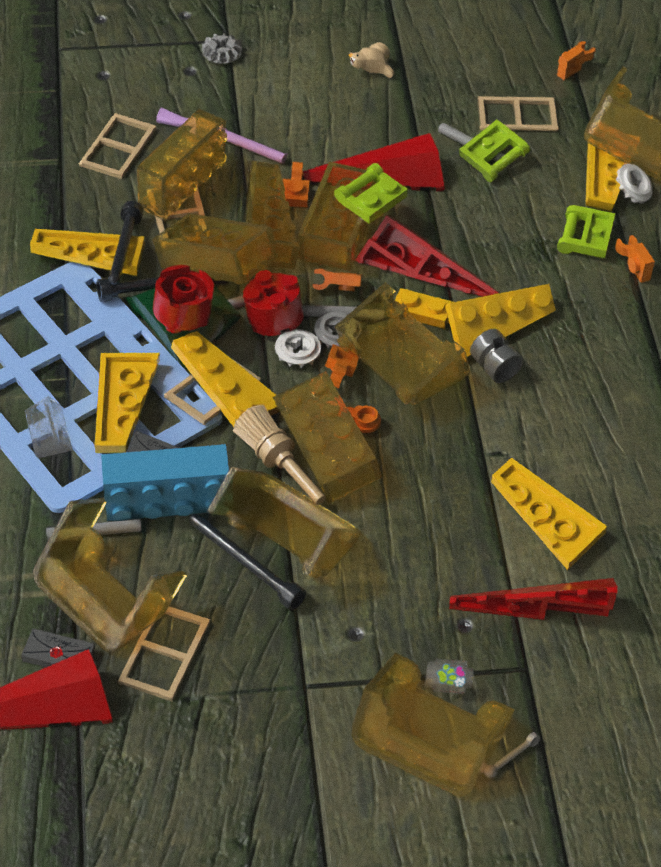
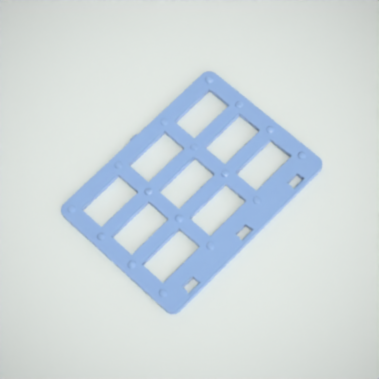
M69 262L0 297V320L20 311L48 343V345L20 358L0 334V363L3 366L0 369V390L17 382L46 417V419L17 433L0 412V449L46 506L55 513L66 512L104 490L102 453H95V445L76 424L97 413L99 373L78 350L83 346L106 336L120 353H160V362L150 387L181 422L154 436L138 419L134 433L138 431L180 448L219 426L223 420V413L221 412L203 425L164 398L166 392L190 375L118 296L113 297L110 301L100 302L97 291L93 292L88 286L93 282L96 284L97 279L102 278L91 266L75 262ZM62 288L92 321L67 335L61 331L36 302ZM142 335L149 343L141 346L136 339ZM60 358L91 393V395L65 409L34 374L37 370ZM193 381L176 394V396L203 415L216 406L196 381ZM191 391L200 398L194 403L187 396ZM58 433L91 471L64 487L57 482L30 449Z

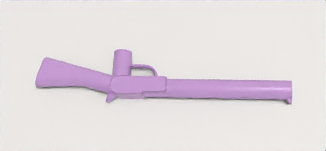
M160 108L157 114V123L193 129L188 134V139L193 143L200 137L207 140L227 141L281 164L285 162L288 153H282L230 132L226 128L206 119L200 118L196 120L182 117L164 108Z

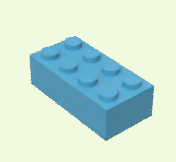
M226 444L101 454L107 521H124L140 518L155 519L163 516H188L198 513L230 511V474Z

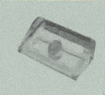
M47 396L24 410L36 457L41 458L72 450L63 411L59 403Z

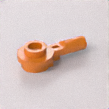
M329 402L325 404V414L351 421L353 427L359 432L371 433L376 431L381 425V416L372 406L358 405L355 408H345Z

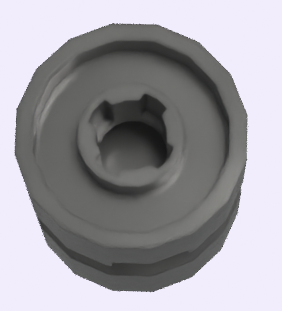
M489 329L483 332L470 347L471 356L480 366L484 367L485 372L496 383H504L518 373L524 362L522 355L514 346L509 345L508 340L498 329Z

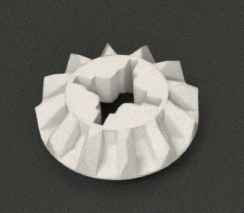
M634 164L623 165L617 171L616 181L620 184L619 190H623L625 198L630 197L633 203H644L652 196V185L648 176L641 168Z
M294 329L286 331L278 337L275 343V354L278 355L279 361L287 362L289 367L293 364L299 365L300 368L306 363L312 365L314 360L320 356L321 344L319 339L313 333L306 330ZM302 344L303 350L294 353L293 349L296 350Z

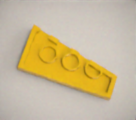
M591 126L588 132L585 206L612 211L620 192V184L616 181L617 171L623 165L631 163L641 137Z
M35 229L30 242V252L111 270L120 235ZM131 236L122 273L137 276L145 247V236Z
M549 284L452 302L445 305L459 360L471 355L470 347L472 343L483 332L489 329H498L506 337L556 311Z
M195 331L173 340L171 349L213 402L220 408V411L233 427L235 421L242 413L252 406L264 405L270 416L284 410L286 405L284 400L199 332Z
M101 353L95 453L127 452L159 365L160 353Z
M513 458L509 459L492 475L491 483L567 570L606 533L607 526Z

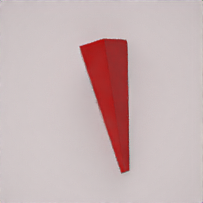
M430 133L303 171V180L327 182L328 186L336 187L337 183H351L367 172L369 166L377 163L382 167L384 173L403 186H411L412 190L419 191L420 187H435L436 191H444L439 151ZM371 181L362 188H370L376 183Z
M386 215L373 237L368 239L355 260L358 263L481 297L500 293L391 215Z
M614 578L454 595L450 596L449 609L541 620L545 618L546 609L608 616L609 611L613 610L616 600L617 584Z
M89 649L0 687V730L48 727L52 723L70 722L74 726L81 725L82 722L101 721L103 724L113 722L100 675Z

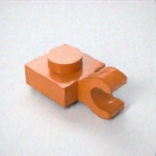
M582 41L571 50L564 52L558 60L557 76L566 80L580 71L584 62L594 58L596 49L593 47L590 50H585L586 42Z
M292 162L291 179H283L281 206L307 208L310 181L302 180L303 162Z
M633 235L629 236L628 245L624 244L620 238L617 239L615 249L620 255L628 257L630 272L635 274L640 283L649 281L655 261L644 244L638 243Z
M323 268L314 270L315 274H322L325 278L323 284H313V288L316 290H323L329 284H337L338 290L355 291V286L360 287L362 285L363 274L331 272Z
M333 344L325 367L332 370L328 385L339 389L343 376L352 377L360 355Z

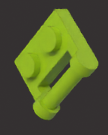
M498 119L459 149L460 156L481 172L488 182L494 181L498 177V173L518 157H523L530 152L529 145ZM509 145L514 147L493 165L487 163Z
M377 163L369 166L367 172L348 185H342L334 191L338 202L369 224L404 200L408 193L406 187L384 173L382 167ZM371 181L376 183L356 198L352 195Z
M577 205L567 207L565 213L567 220L563 236L557 244L558 251L563 254L576 252L605 258L615 213ZM579 220L585 221L581 240L573 238Z

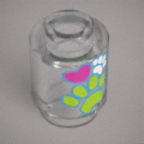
M437 658L435 662L427 661L425 687L433 688L434 692L465 694L466 688H472L473 668H467V661Z

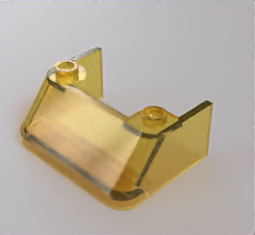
M622 67L607 87L584 131V138L589 144L627 164L638 166L647 175L661 181V120L629 104L632 93L625 85L621 84L627 68Z
M231 467L207 510L211 514L227 516L229 518L227 522L239 530H244L245 527L258 530L300 557L299 562L303 565V573L314 578L327 576L356 544L362 533L352 524L323 506L316 505L313 500L278 478L262 471Z
M103 498L72 500L68 503L36 562L33 578L36 585L102 649L107 651L120 649L165 614L187 575L183 571L151 575L138 598L134 597L98 563L104 552V540L93 526L102 512L106 501Z

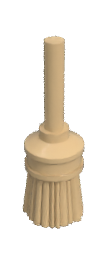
M264 405L252 406L246 412H243L235 421L233 432L255 450V455L262 460V463L267 468L276 466L285 468L315 504H321L326 496L293 460L294 455L292 452L295 442L287 436L283 429L278 428Z

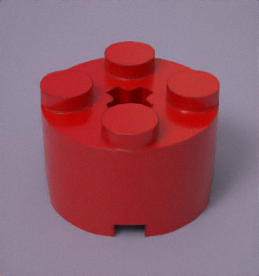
M175 265L164 269L155 284L153 312L157 320L165 325L166 330L171 333H179L206 326L211 315L214 293L213 280L206 272L200 269L199 273L192 271L190 266Z
M263 270L256 273L255 279L251 280L244 288L243 299L247 319L256 333L266 336L281 335V330L289 328L292 331L303 321V304L296 276L271 273L268 270Z

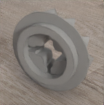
M224 33L218 36L214 34L213 38L207 37L205 43L202 44V53L211 62L219 64L230 63L241 56V41L236 40L234 35L226 36Z
M343 312L324 314L316 321L314 327V335L317 336L320 343H325L328 349L333 344L339 347H351L354 341H358L360 326L357 320ZM341 326L342 333L339 332L337 335H333L332 331H337Z

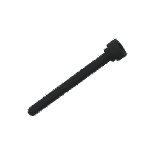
M127 201L122 206L120 216L124 223L109 275V282L112 285L120 282L134 225L142 220L144 210L142 205L136 201Z
M227 270L206 272L213 282L226 281L230 277V273ZM109 278L97 279L96 287L99 301H110L120 293L154 289L158 278L119 282L116 285H112L109 282Z
M192 514L189 517V522L192 526L278 592L277 596L280 598V603L286 608L293 611L302 604L307 591L299 584L289 581L284 582L200 515Z

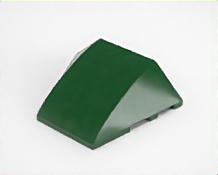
M215 285L209 323L204 327L179 333L167 331L165 325L155 317L153 312L155 288L140 294L123 297L124 302L138 319L143 317L165 344L167 351L185 370H187L186 366L171 349L173 340L197 331L212 342L214 339L218 340L240 319V314Z

